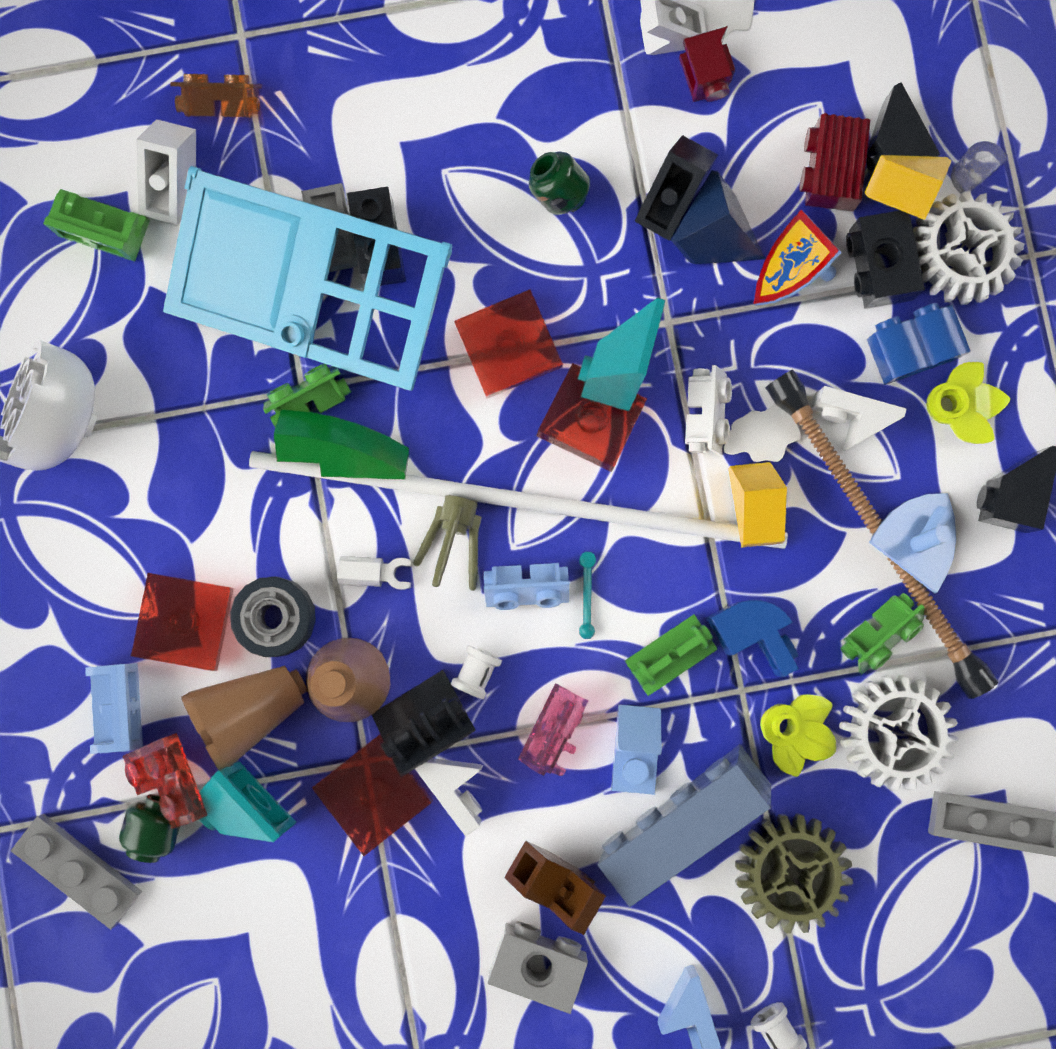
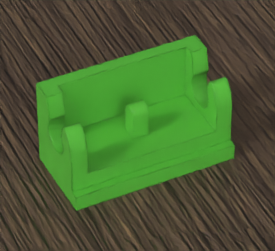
M60 189L43 224L58 237L135 262L150 220L146 216L127 212Z

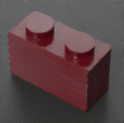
M824 113L820 115L814 127H808L804 142V152L810 153L809 167L804 166L799 187L800 192H806L805 206L854 211L860 204L863 194L870 119Z

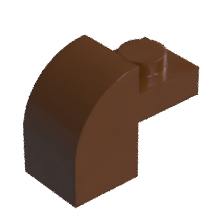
M526 840L504 877L524 898L549 908L571 930L583 935L586 933L606 897L594 885L595 881L583 871L552 852Z

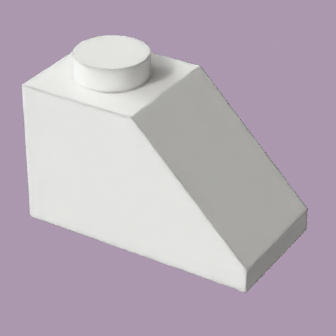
M156 119L136 138L138 214L178 225L182 218L187 189L184 188L188 169L190 166L196 167V129Z

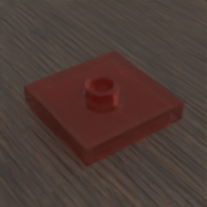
M531 289L454 321L486 399L563 367V363Z
M572 363L536 436L612 472L647 398L637 394L629 411L583 398L581 394L585 382L578 380L581 367Z
M147 573L131 656L218 671L234 588Z
M381 735L374 738L312 787L313 791L363 856L377 847L433 801L411 772L403 777L399 775L392 758L389 759L380 745L383 742Z

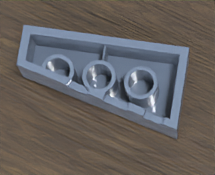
M739 744L724 757L709 766L705 772L692 782H687L678 788L670 796V799L658 809L655 806L642 814L635 822L637 825L626 834L619 831L610 837L602 845L604 851L598 862V867L626 904L631 907L771 808V783L741 744Z

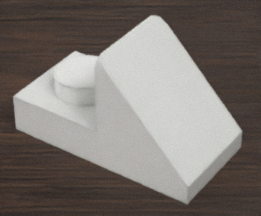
M640 0L642 8L640 23L646 54L656 55L685 50L683 45L685 38L706 33L701 5L689 0Z
M827 386L822 387L815 393L811 407L812 410L822 412L821 417L831 422L846 423V420H851L843 451L848 450L905 417L907 410L906 408Z
M432 758L415 768V770L467 837L480 827L482 820L478 814L482 812V808L468 790L462 794L458 788L477 774L483 765Z

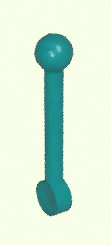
M584 552L579 559V563L583 567V624L579 627V635L583 639H591L595 635V628L591 624L592 567L596 563V557L592 552Z

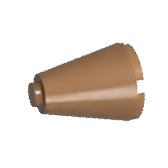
M357 638L336 639L324 645L311 659L306 674V687L313 705L326 717L339 722H356L375 713L385 702L391 685L389 668L383 654L371 643Z
M284 665L189 691L181 696V700L195 729L205 743V748L217 769L220 770L225 767H231L303 705L304 701L301 695L308 692L297 669L289 672Z

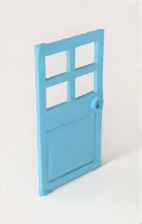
M190 166L184 188L187 189L163 312L412 391L444 268L448 267L452 254V244L433 241L204 172L200 168ZM339 229L376 240L364 291L327 280ZM390 244L428 255L415 307L378 296ZM324 294L360 304L348 354L313 343ZM374 309L411 320L399 370L362 359Z

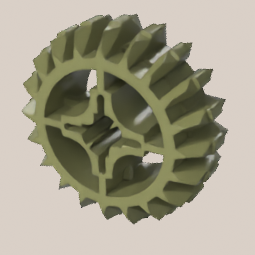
M796 813L793 817L791 826L785 814H778L777 828L768 819L763 820L761 823L766 833L761 836L751 829L748 835L755 841L753 847L747 844H740L739 850L748 856V860H736L734 865L737 870L747 873L735 879L738 888L747 889L741 895V900L745 905L754 904L751 913L756 919L766 915L765 923L771 929H774L781 921L783 931L791 933L795 922H797L799 929L803 933H808L810 930L809 920L812 919L820 928L825 927L826 922L822 914L827 911L834 917L839 916V911L833 903L836 899L841 902H848L849 897L840 890V887L853 884L851 877L841 873L852 867L851 860L840 857L847 849L845 844L841 841L833 842L836 832L829 827L821 831L822 822L816 818H812L806 825L805 816ZM793 839L807 840L813 842L819 850L812 854L807 851L800 855H794L784 842ZM772 850L775 857V865L769 873L765 874L766 879L761 881L763 862ZM785 857L801 869V871H797L800 874L797 880L801 888L785 876L790 875L787 872L790 866ZM825 865L823 883L818 892L814 894L812 882L815 876L823 871L822 866ZM790 891L795 892L802 903L798 905H782L773 902L767 896L775 892L780 895Z

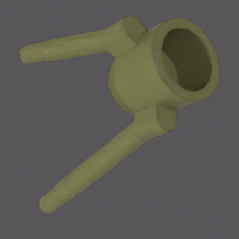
M446 495L443 507L437 506L434 520L413 561L414 566H420L440 527L441 530L446 531L432 580L433 587H439L455 534L465 536L467 529H469V589L471 591L477 589L478 532L482 517L475 515L478 504L472 500Z

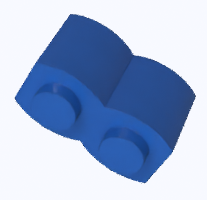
M933 303L914 311V319L901 322L899 316L875 325L877 332L866 340L884 385L952 362L971 352L953 305L939 308L938 303Z

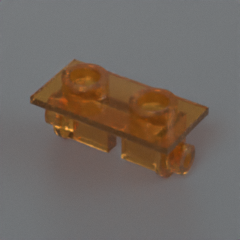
M183 74L184 82H170V86L181 87V95H176L175 108L177 112H183L186 117L215 116V100H221L222 117L252 118L253 114L260 113L259 97H252V88H262V84H250L249 75H224V83H209L208 74Z

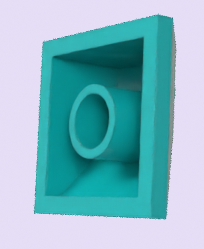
M656 298L597 343L593 357L584 356L578 380L585 382L581 397L626 411L630 410L647 373L666 300Z
M240 761L234 763L231 767L218 770L191 802L198 809L196 816L200 822L212 831L216 829L223 835L275 842L297 823Z

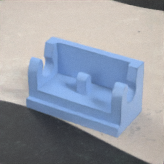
M138 663L85 667L86 676L91 678L94 743L90 745V754L125 752L143 747Z

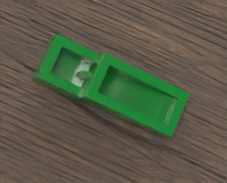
M281 409L274 431L277 462L320 463L321 477L405 480L409 460V448L368 427L344 419L312 412Z

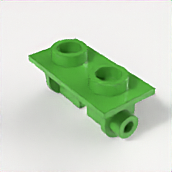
M324 363L304 374L306 380L296 386L291 387L289 383H285L267 394L269 400L264 402L263 410L266 414L274 409L276 414L270 416L274 427H276L281 409L310 412L306 403L313 400L319 412L322 413L346 400L345 396L352 392L344 378L338 381L335 380L334 377L340 374L339 368L334 366L328 368L327 364Z
M902 593L899 597L893 595L872 614V617L882 627L877 631L865 620L850 635L843 639L845 644L840 648L841 651L851 661L856 657L859 658L858 669L861 675L870 667L873 670L879 669L890 659L893 654L890 650L902 639L906 643L909 642L923 629L924 624L922 621L924 620L925 607L922 604L913 611L911 608L915 604L905 593Z
M693 614L626 659L625 663L647 696H649L718 649L712 641L713 636L705 625H701L695 614Z

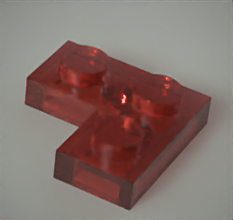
M177 733L123 755L125 776L129 784L134 787L137 796L157 788L160 796L159 805L161 812L169 820L172 829L208 816Z

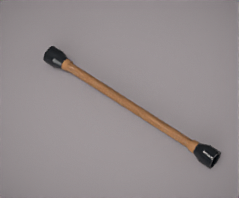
M793 369L767 385L765 389L774 403L788 413L796 424L799 423L800 426H803L802 430H806L805 434L808 435V439H811L810 442L814 443L813 447L817 448V453L820 452L819 456L823 457V462L826 461L825 465L829 466L828 470H832L831 474L835 475L834 479H838L837 483L841 484V489L844 488L843 493H847V498L850 497L849 502H853L852 506H855V511H859L857 514L861 515V520H864L863 523L865 525L867 524L866 528L870 529V534L873 533L874 535L882 519L878 518V514H875L876 510L872 509L873 505H869L870 501L866 500L867 496H863L864 492L860 491L861 487H857L858 483L854 482L855 478H851L852 473H848V468L845 469L846 464H842L843 460H840V455H836L838 452L834 451V446H830L832 443L828 442L829 438L825 437L826 434L822 433L823 429L819 428V424H816L817 420H813L814 416L812 414L814 412L808 404L805 386ZM887 557V560L891 561L890 564L894 565L893 569L897 570L896 573L900 574L899 578L903 579L902 583L905 584L906 588H909L908 592L911 593L912 597H915L914 601L918 602L917 605L920 606L922 604L925 607L924 616H926L927 620H930L929 624L932 625V628L936 629L935 633L938 634L941 642L945 643L944 647L947 648V655L953 663L956 681L967 698L979 697L993 689L998 684V680L986 662L970 651L966 643L959 641L960 638L956 637L957 633L953 632L954 629L950 623H947L948 620L944 618L945 615L941 614L942 611L938 609L939 606L935 605L936 601L932 600L933 597L929 595V591H926L927 588Z

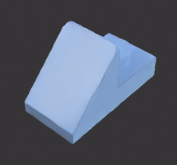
M618 704L611 790L655 795L658 755H661L662 751L661 708Z
M694 965L686 966L658 1018L661 1034H668L690 1027L687 1028L693 1049H721L699 975Z

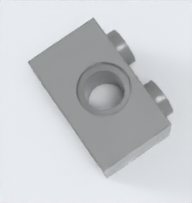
M516 922L515 926L506 923L489 970L487 984L571 1014L588 964L586 952L581 950V944L562 936H558L556 941L540 935V929L528 923ZM534 955H544L551 961V964L547 970L535 972L528 967L527 962Z

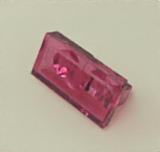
M555 683L518 760L543 776L546 772L563 776L566 769L558 765L557 761L563 751H567L570 754L575 753L576 747L567 740L571 738L575 728L582 721L584 709L589 700Z

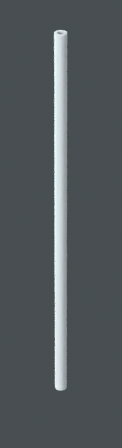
M256 451L251 452L249 466L251 468L441 497L452 495L480 503L740 542L738 525L407 474L405 480L321 477L320 463L277 462L276 454ZM785 532V541L783 544L763 546L785 549L788 538L787 532Z

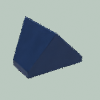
M711 170L671 241L686 259L693 264L765 259L737 196L720 173Z

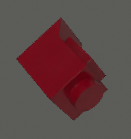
M728 26L683 40L686 52L680 54L679 59L693 102L706 99L708 102L717 101L730 93L729 83H731L734 76L735 67L727 44L722 45Z

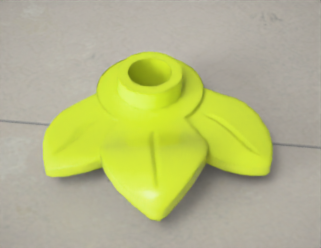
M966 362L955 367L951 371L946 383H942L931 390L926 402L928 413L935 421L950 425L954 434L960 440L972 444H985L994 440L993 429L988 420L1000 413L1010 402V397L1003 391L992 385L982 383L984 379V364L982 362ZM942 398L951 400V411H946L942 408Z
M804 694L798 696L790 705L776 704L762 715L760 726L763 736L772 744L773 761L781 771L798 777L804 767L805 759L824 761L836 753L837 744L835 736L823 724L833 706L828 699L817 695ZM784 719H787L786 730L781 733L780 724Z

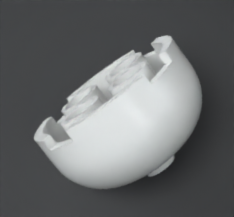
M38 339L34 342L32 348L38 351L34 359L24 357L14 377L1 412L3 416L1 429H4L5 432L4 437L0 436V462L25 470H46L63 463L77 449L83 436L88 438L91 435L97 415L92 413L95 402V385L88 367L72 352Z

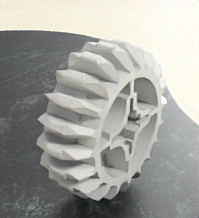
M970 190L963 192L959 198L952 193L947 195L942 200V203L934 201L925 220L917 218L916 223L919 227H914L913 233L920 268L923 272V282L929 281L933 284L930 288V295H936L942 290L944 291V303H950L956 296H958L961 305H967L973 298L977 303H981L989 298V294L996 296L1003 291L1004 284H1009L1013 281L1016 275L1013 270L1020 267L1023 261L1016 254L1024 249L1025 243L1014 240L1021 233L1022 227L1010 226L1009 222L1012 220L1014 212L1006 213L1004 216L999 212L1002 201H996L990 206L987 204V193L980 194L975 201ZM945 223L948 230L945 234L947 244L938 250L937 234L940 226ZM961 243L962 247H964L965 245L968 247V250L966 252L962 248L956 250L954 249ZM976 247V248L969 254V249ZM992 247L993 261L986 275L983 267L986 264L984 253L988 248ZM948 266L956 269L958 273L952 271Z
M884 675L881 676L880 687L874 681L865 683L869 696L858 691L852 694L853 699L859 705L857 708L848 705L843 708L846 714L853 717L851 723L840 722V729L851 732V736L841 739L840 743L845 748H855L847 755L846 759L851 764L860 763L857 769L859 776L865 778L871 775V784L881 787L886 782L889 790L897 792L901 784L909 791L916 790L917 779L922 784H932L930 770L940 775L946 773L944 766L939 761L941 758L947 760L955 758L952 752L946 750L947 742L955 744L959 739L957 736L948 734L947 729L955 727L958 722L954 718H944L943 715L952 706L948 702L936 703L940 696L939 690L931 688L925 691L926 682L924 680L916 679L911 684L907 675H899L896 682H894L891 676ZM904 697L901 707L896 706L893 713L888 717L883 718L874 714L883 703L894 698ZM918 708H920L925 716L928 726V737L921 734L918 728L920 713L917 712ZM883 724L892 727L899 726V729L904 731L905 735L912 737L913 741L904 738L902 740L897 739V736L892 734L891 730L883 727ZM868 727L875 730L879 736L880 742L877 751L880 755L878 759L873 754L869 745ZM911 748L922 750L921 754L912 762L903 766L893 767L896 759L901 760L907 750Z

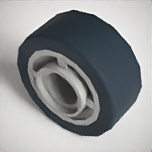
M276 576L258 578L245 585L235 597L230 611L231 629L238 643L252 654L265 658L287 656L299 650L311 637L316 622L315 606L308 592L296 582ZM273 605L280 608L283 616L281 624L275 629L268 627L264 619L266 610Z

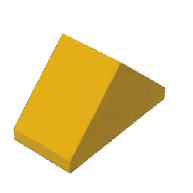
M881 155L865 194L871 199L925 220L952 161L948 157Z
M771 462L729 466L728 471L741 548L783 544L785 541L787 487Z

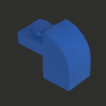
M761 600L736 602L706 618L726 655L733 656L757 642L776 676L785 677L799 669L794 661L798 657L795 646L786 634L780 636L778 630L793 622L782 609L774 604Z

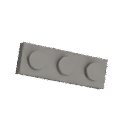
M934 790L928 828L929 834L1056 857V811Z
M45 814L35 818L11 849L12 853L110 930L117 926L142 893V890Z

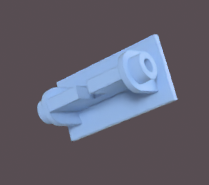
M559 563L530 565V579H522L521 565L493 566L492 571H484L486 607L512 610L519 605H537L542 608H552L559 606L561 603H569L568 566L559 567Z

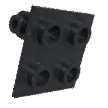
M443 670L372 714L383 739L380 745L389 759L392 758L401 777L476 731Z

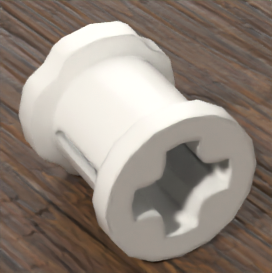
M467 645L465 650L468 654L458 677L453 678L451 685L484 700L486 696L485 687L494 668L500 667L502 660L478 648Z
M783 1003L770 1004L757 1012L752 1018L751 1026L756 1032H761L770 1049H806L807 1043L801 1034L795 1032L786 1017L788 1011Z

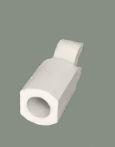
M340 556L337 581L338 584L374 587H381L382 582H388L396 589L406 590L411 588V583L399 582L395 577V572L401 566L411 567L413 562L406 558H396L389 564H384L383 558Z

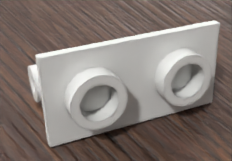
M712 365L711 376L708 369H693V376L688 379L687 406L689 408H702V414H687L685 444L689 445L690 453H705L706 446H708L710 451L717 455H723V444L728 443L730 436L729 421L725 419V403L731 401V380L727 378V374L717 365Z

